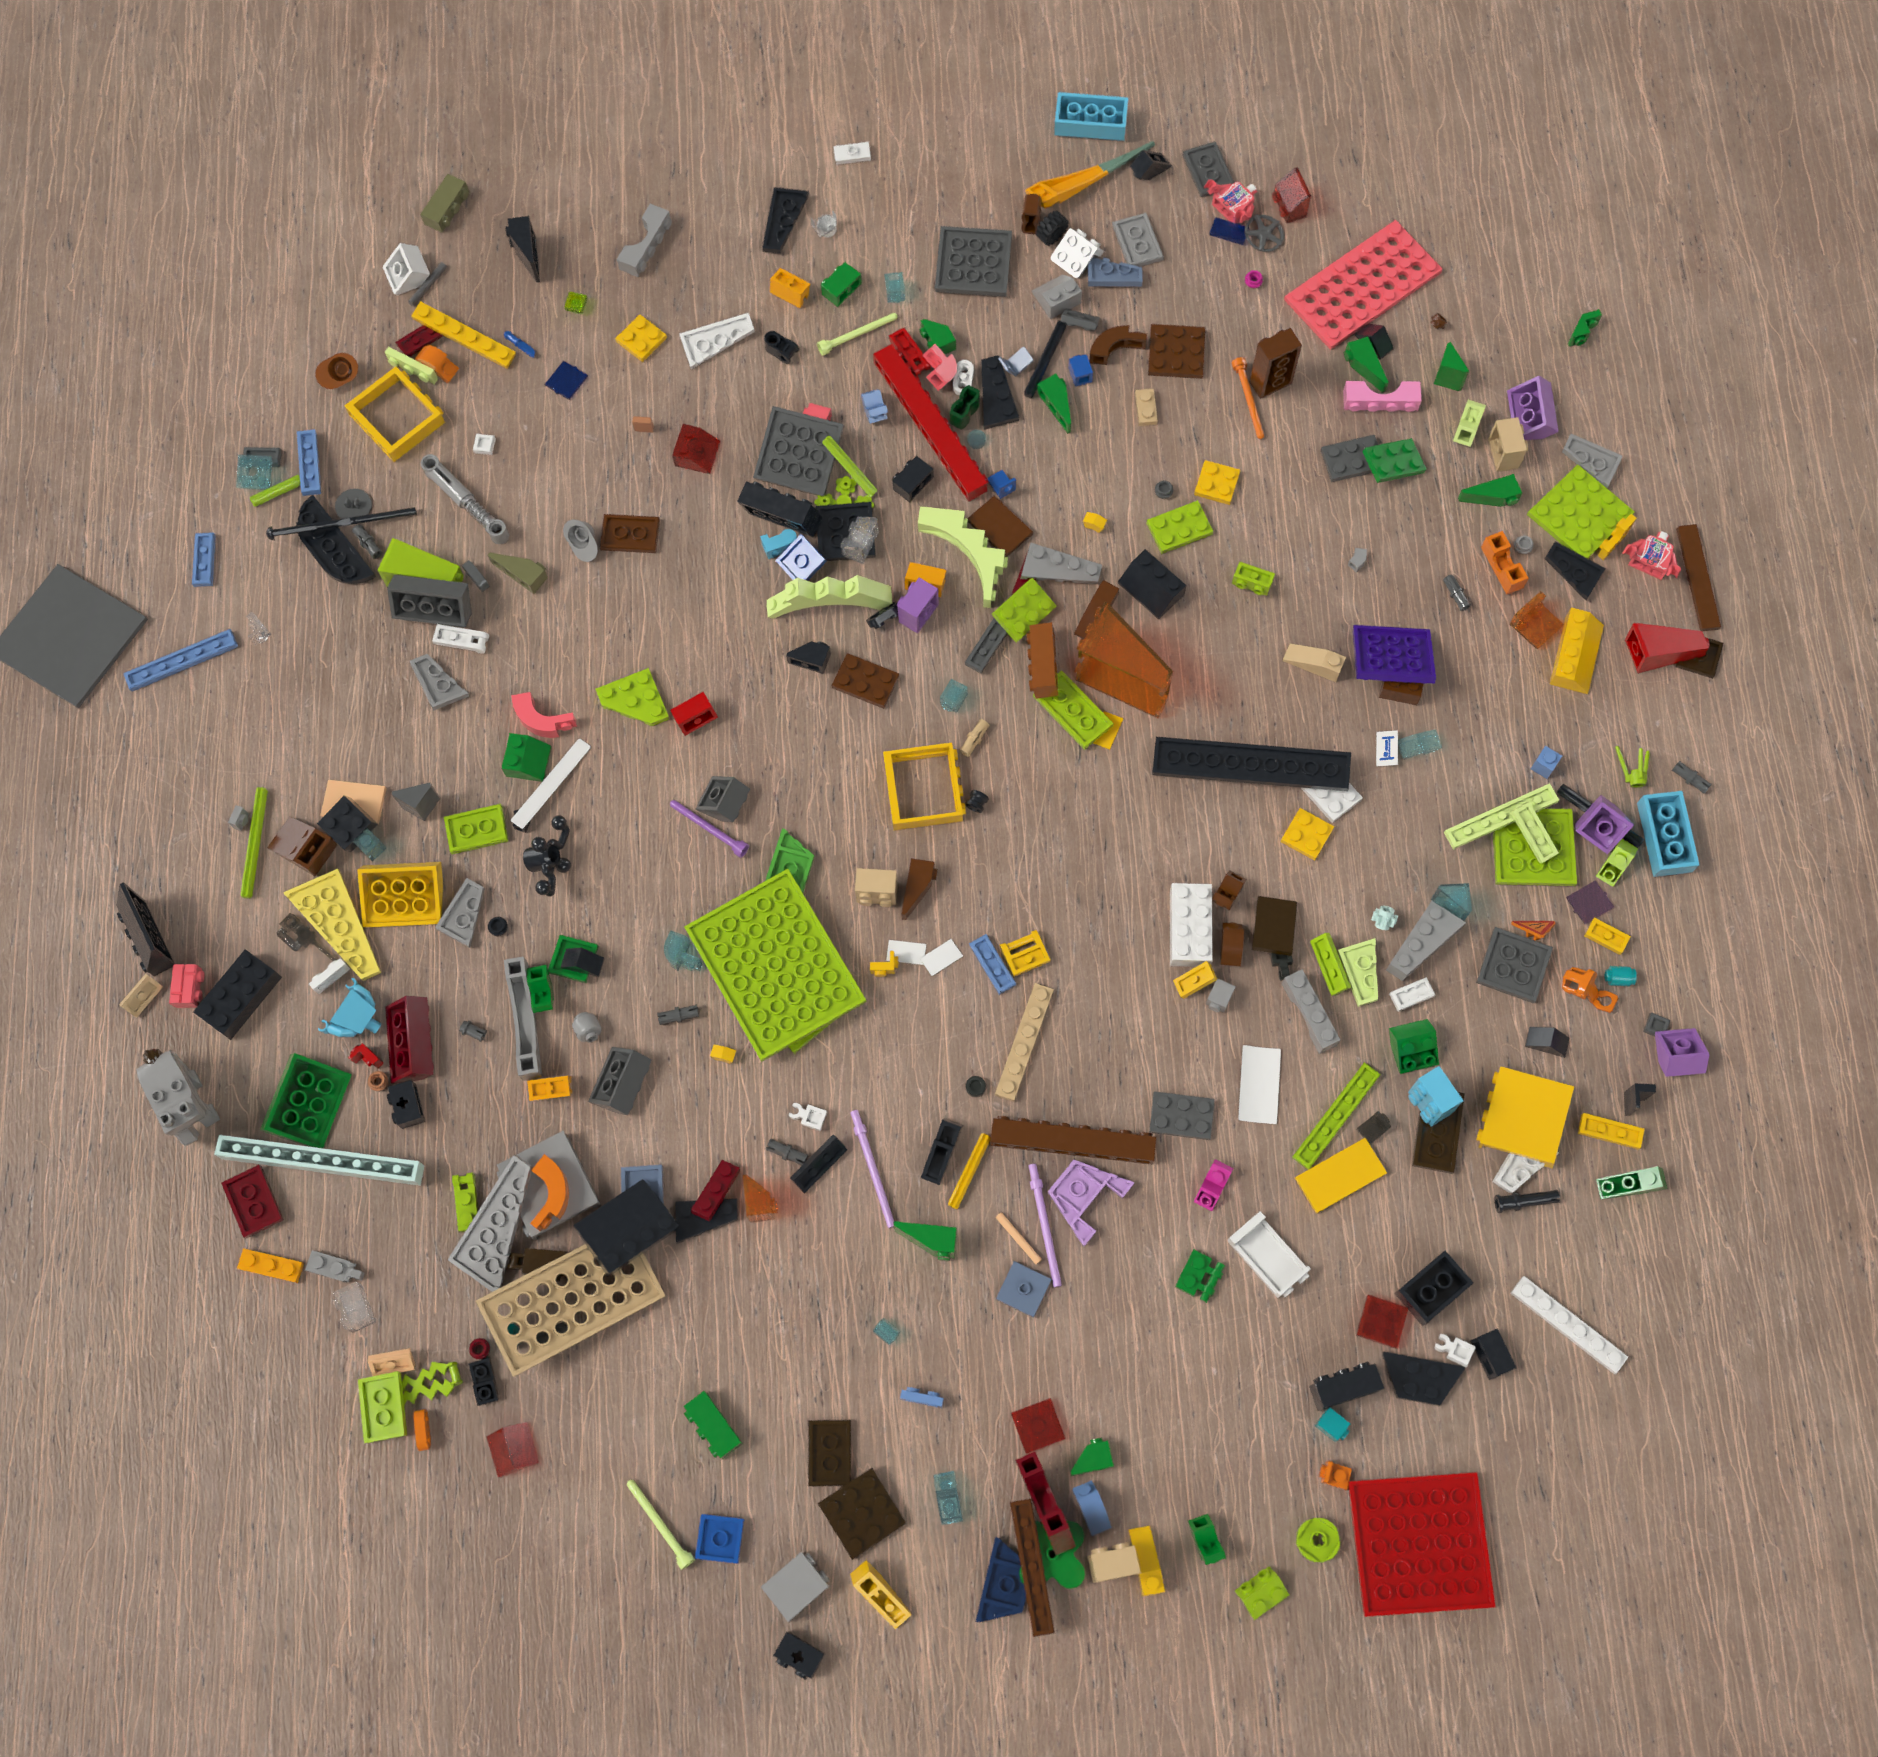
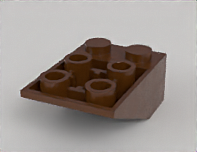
M289 816L267 848L315 877L335 850L337 844L330 836Z

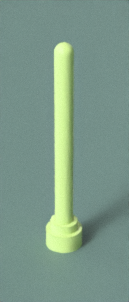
M896 313L889 314L831 341L821 340L817 342L818 350L822 356L827 355L833 347L896 320L898 315Z
M629 1480L627 1482L628 1488L676 1554L677 1565L681 1570L685 1569L695 1561L694 1556L691 1552L688 1553L687 1550L682 1549L635 1481Z

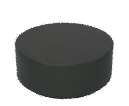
M979 1076L970 1077L966 1082L967 1093L972 1097H980L984 1094L986 1089L985 1081Z

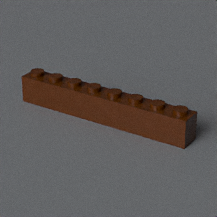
M1007 1116L993 1118L990 1146L1151 1165L1154 1163L1156 1137L1148 1132H1140V1135L1131 1134L1132 1132L1129 1130L1111 1132L1110 1128L1104 1127L1094 1130L1087 1125H1079V1128L1070 1127L1068 1123L1050 1125L1049 1121L1043 1120L1033 1123L1026 1118H1018V1121L1009 1120L1010 1118Z

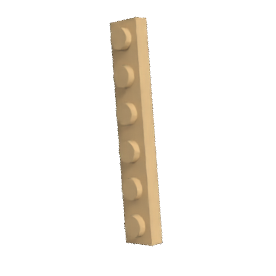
M1037 983L1034 984L995 1096L1012 1102L1015 1101L1054 989Z

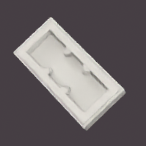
M869 142L834 146L836 165L871 160Z
M1426 977L1392 991L1389 995L1399 1012L1433 998L1435 993Z

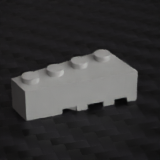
M1431 901L1386 971L1404 981L1423 962L1457 934L1466 922Z

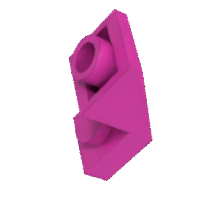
M1215 1159L1194 1202L1212 1211L1233 1168Z

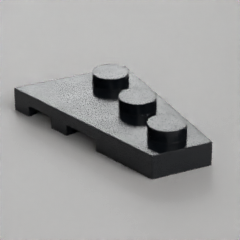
M1556 541L1545 557V560L1585 600L1588 599L1606 569Z
M723 1199L711 1221L692 1214L691 1209L696 1201L675 1202L676 1222L679 1225L676 1231V1243H681L691 1237L699 1236L704 1232L737 1221L738 1199Z

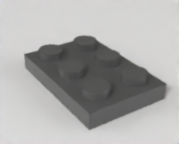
M1375 434L1321 447L1320 451L1331 483L1372 473L1362 451L1366 447L1378 445Z
M1154 1091L1149 1133L1210 1140L1215 1099Z

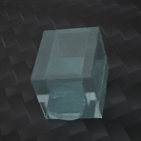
M902 272L884 274L887 303L905 301Z
M951 679L940 696L942 708L949 712L954 711L957 713L968 695V687Z
M368 828L353 841L358 849L372 862L387 849Z

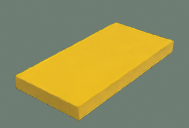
M1363 1138L1301 1173L1294 1179L1317 1214L1386 1175L1387 1172L1366 1138Z

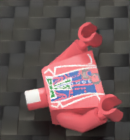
M1212 179L1207 181L1204 188L1209 189V194L1214 193L1212 205L1234 227L1239 222L1243 223V221L1251 219L1254 211L1253 204L1255 198L1253 195L1257 193V189L1253 184L1245 188L1240 182L1218 185Z
M1658 532L1656 537L1649 535L1646 539H1639L1632 544H1628L1622 554L1626 553L1630 556L1629 566L1662 580L1665 574L1667 576L1673 574L1675 578H1678L1681 568L1677 565L1676 555L1673 552L1674 546L1667 542L1669 535L1665 532Z

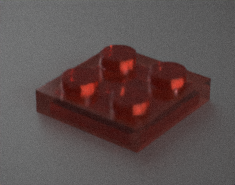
M1367 1295L1356 1336L1398 1349L1409 1308Z
M1051 1398L1011 1413L1025 1454L1066 1439Z

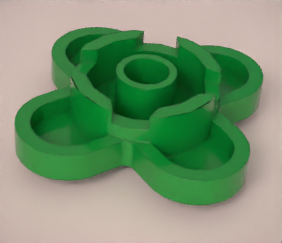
M1035 1520L1046 1582L1050 1578H1054L1063 1588H1077L1085 1578L1084 1567L1074 1556V1553L1084 1541L1082 1527L1077 1522L1066 1521L1076 1547L1056 1555L1055 1558H1050L1048 1552L1053 1550L1042 1523ZM1020 1567L1019 1577L1021 1582L1024 1584L1022 1570Z

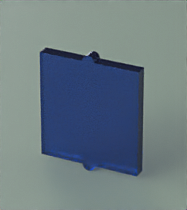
M563 360L547 380L545 386L555 391L556 395L560 394L570 400L587 379L588 375L580 371L577 366H572Z

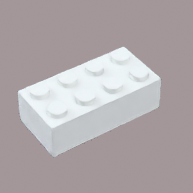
M1172 883L1170 888V966L1197 967L1205 961L1211 964L1212 884Z

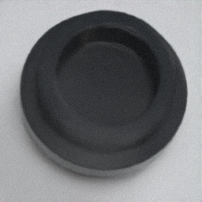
M494 917L488 923V930L493 936H502L508 929V924L502 917Z

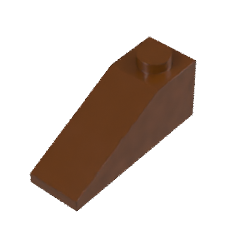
M911 858L901 913L902 920H907L931 888L932 881L937 879L938 869L935 868V862Z

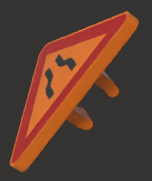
M1512 921L1511 925L1526 931V937L1534 936V941L1544 938L1556 924L1555 921Z

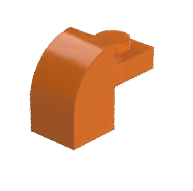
M431 345L423 347L414 359L434 369L435 373L446 383L450 382L459 370V367L447 358L446 353Z

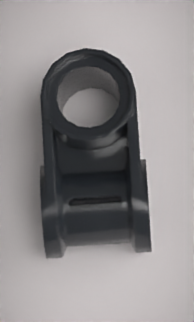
M769 331L764 336L766 352L785 364H789L794 353L799 351V346L795 342L775 331Z

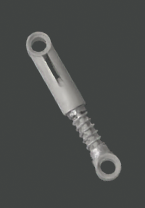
M432 454L424 456L421 459V467L425 475L432 479L460 508L466 509L480 525H483V528L495 544L507 542L509 532L504 522L495 519L492 515L489 516V512H486L483 506H479V502L476 503L474 495L440 463L437 456Z

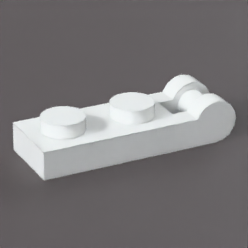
M437 624L432 642L435 645L471 650L483 654L486 650L485 643L489 639V634ZM473 639H478V643H473Z

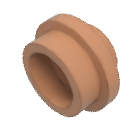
M375 1071L368 1078V1086L374 1091H382L388 1085V1077L382 1071ZM379 1078L382 1079V1082L379 1085H376V1080Z

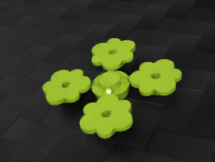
M849 476L838 478L836 480V491L841 492V495L835 501L831 494L824 495V497L817 496L818 499L814 501L815 505L852 503L848 495L855 492L856 481L850 479ZM860 495L853 503L872 502V498L868 495L864 497Z

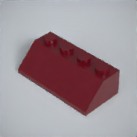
M406 995L385 1007L391 1084L403 1083L409 1080H423L432 1076L434 1070L427 997Z

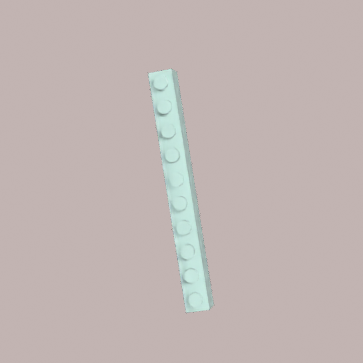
M219 1135L214 1154L223 1160L421 1186L425 1167L421 1162L225 1135Z

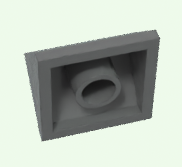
M430 782L392 791V796L402 809L423 821L426 820L440 800L438 793Z

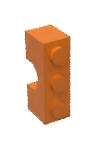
M1500 531L1486 537L1481 549L1506 595L1523 589L1529 578L1521 563H1513L1510 557L1511 545L1504 532Z

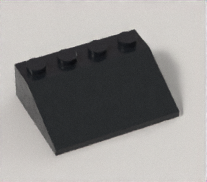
M124 882L121 883L116 903L119 911L117 916L122 923H125L126 929L124 931L130 940L132 939L134 943L132 948L135 954L140 956L142 960L140 965L143 971L156 976L172 968L175 963L146 901Z
M644 1179L573 1225L607 1277L676 1232L679 1228V1225Z

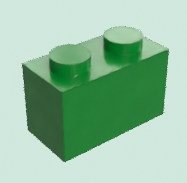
M846 262L841 266H837L833 274L822 281V296L839 307L862 284L861 273Z

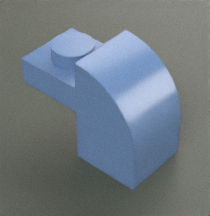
M879 389L860 394L870 424L888 419L886 414L888 410L883 403Z
M1092 1480L1072 1488L1091 1535L1094 1536L1112 1528L1101 1497Z

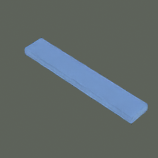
M228 629L123 674L129 690L132 692L238 647L232 630Z

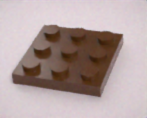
M1151 324L1148 376L1203 379L1206 327Z

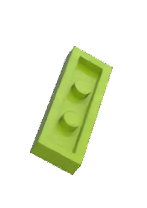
M1324 933L1310 940L1331 996H1336L1351 988L1330 933Z

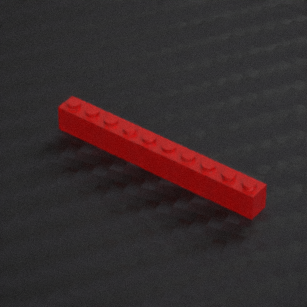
M890 344L873 353L875 366L967 501L970 502L986 493L987 484L989 483L984 473L981 474L978 470L977 462L974 459L971 460L968 449L965 445L962 446L960 444L957 433L955 431L952 432L949 428L948 420L941 416L938 405L932 403L929 392L923 390L920 379L917 376L914 377L909 363L903 361L900 350L898 348L895 349L893 344Z

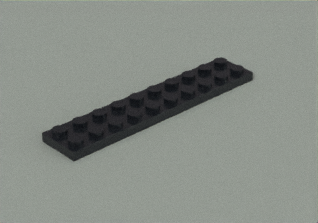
M1156 737L1152 775L1348 791L1351 752Z

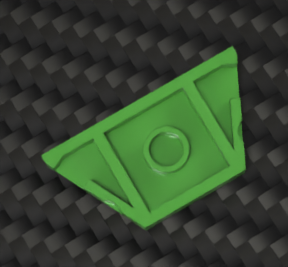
M783 828L765 881L789 869L802 893H804L815 857Z

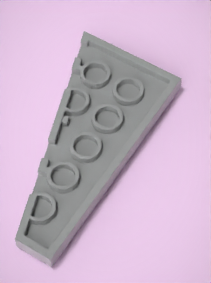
M517 1155L512 1157L448 1258V1261L492 1292L502 1286L533 1168L532 1165Z

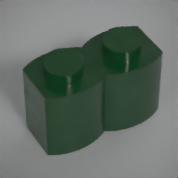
M970 385L962 389L959 399L950 408L951 425L960 430L968 425L971 415L980 406V390Z

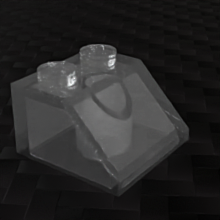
M857 517L856 521L851 523L848 530L850 533L847 538L843 539L840 546L843 556L864 564L879 533L878 519L875 517Z

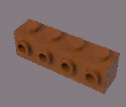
M1050 622L1029 625L1030 633H1027V642L1031 648L1027 649L1028 659L1031 660V664H1028L1029 675L1032 676V680H1029L1030 691H1034L1036 699L1059 696L1053 624Z

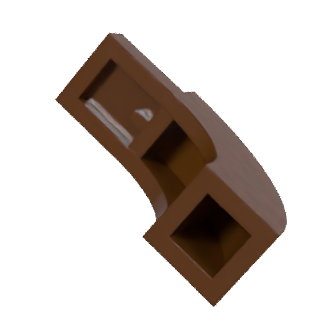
M1130 325L1116 326L1104 331L1096 338L1091 347L1090 364L1107 365L1111 353L1120 348L1145 350L1147 334L1138 331L1129 332Z

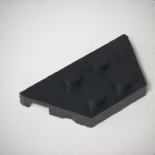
M1382 1352V1357L1385 1360L1388 1375L1392 1381L1397 1399L1440 1406L1465 1370L1464 1366Z

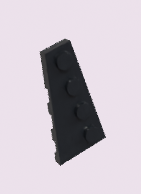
M999 355L981 359L984 430L1019 421V414L1003 366L998 359Z

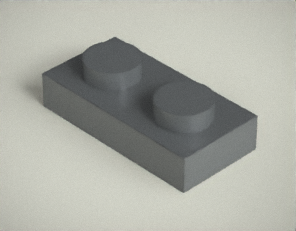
M1065 309L1061 316V322H1065L1066 325L1081 326L1084 330L1088 331L1096 330L1100 321V317Z

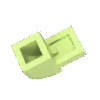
M1468 399L1453 439L1454 442L1471 447L1486 405Z

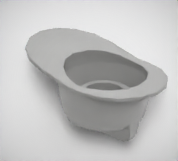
M574 519L567 521L564 525L563 533L574 554L582 561H592L598 552L593 527L584 521Z

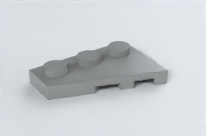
M428 654L410 660V665L433 711L469 697L468 692L462 689L452 677L450 678L443 671V668Z
M466 878L436 925V930L470 948L485 890L484 887Z

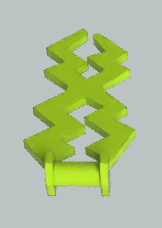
M432 1362L430 1370L428 1371L423 1368L417 1380L405 1374L402 1381L404 1406L407 1400L414 1404L420 1392L430 1400H433L438 1390L448 1397L456 1385L463 1383L460 1378L458 1363L443 1364ZM447 1368H449L452 1382L445 1379L442 1384L434 1379L430 1389L423 1385L425 1377L432 1381L437 1370L445 1375ZM408 1384L413 1387L411 1393L405 1390Z

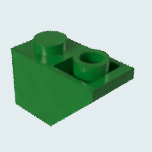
M926 319L921 320L919 332L923 339L926 338L928 349L936 344L945 355L956 350V339L947 325Z

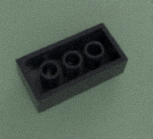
M746 481L737 500L750 515L813 538L823 518L810 501L802 499V501L797 500L795 496L789 493L785 495L780 494V491L772 487L766 489L762 484L755 481L753 484Z
M244 949L193 1013L232 1040L280 981L282 976Z

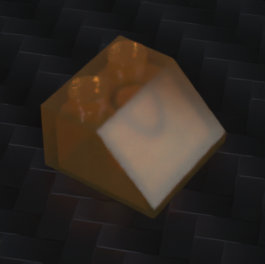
M747 1174L743 1175L746 1216L750 1223L775 1220V1214H778L775 1198H772L766 1189Z

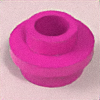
M1252 270L1246 274L1245 283L1248 287L1258 288L1262 285L1263 276L1259 271Z

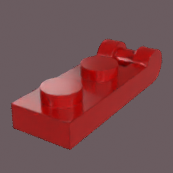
M905 327L889 335L890 342L895 349L898 348L905 363L908 362L911 366L914 377L920 375V372L923 370L931 369V365L922 356V351ZM919 360L921 364L916 365L915 362Z

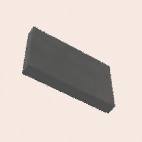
M1216 141L1182 152L1184 161L1201 198L1212 195L1208 193V188H1204L1209 179L1214 180L1218 185L1234 183Z

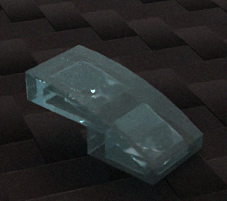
M1437 730L1414 734L1398 740V746L1404 760L1421 753L1425 755L1442 748Z

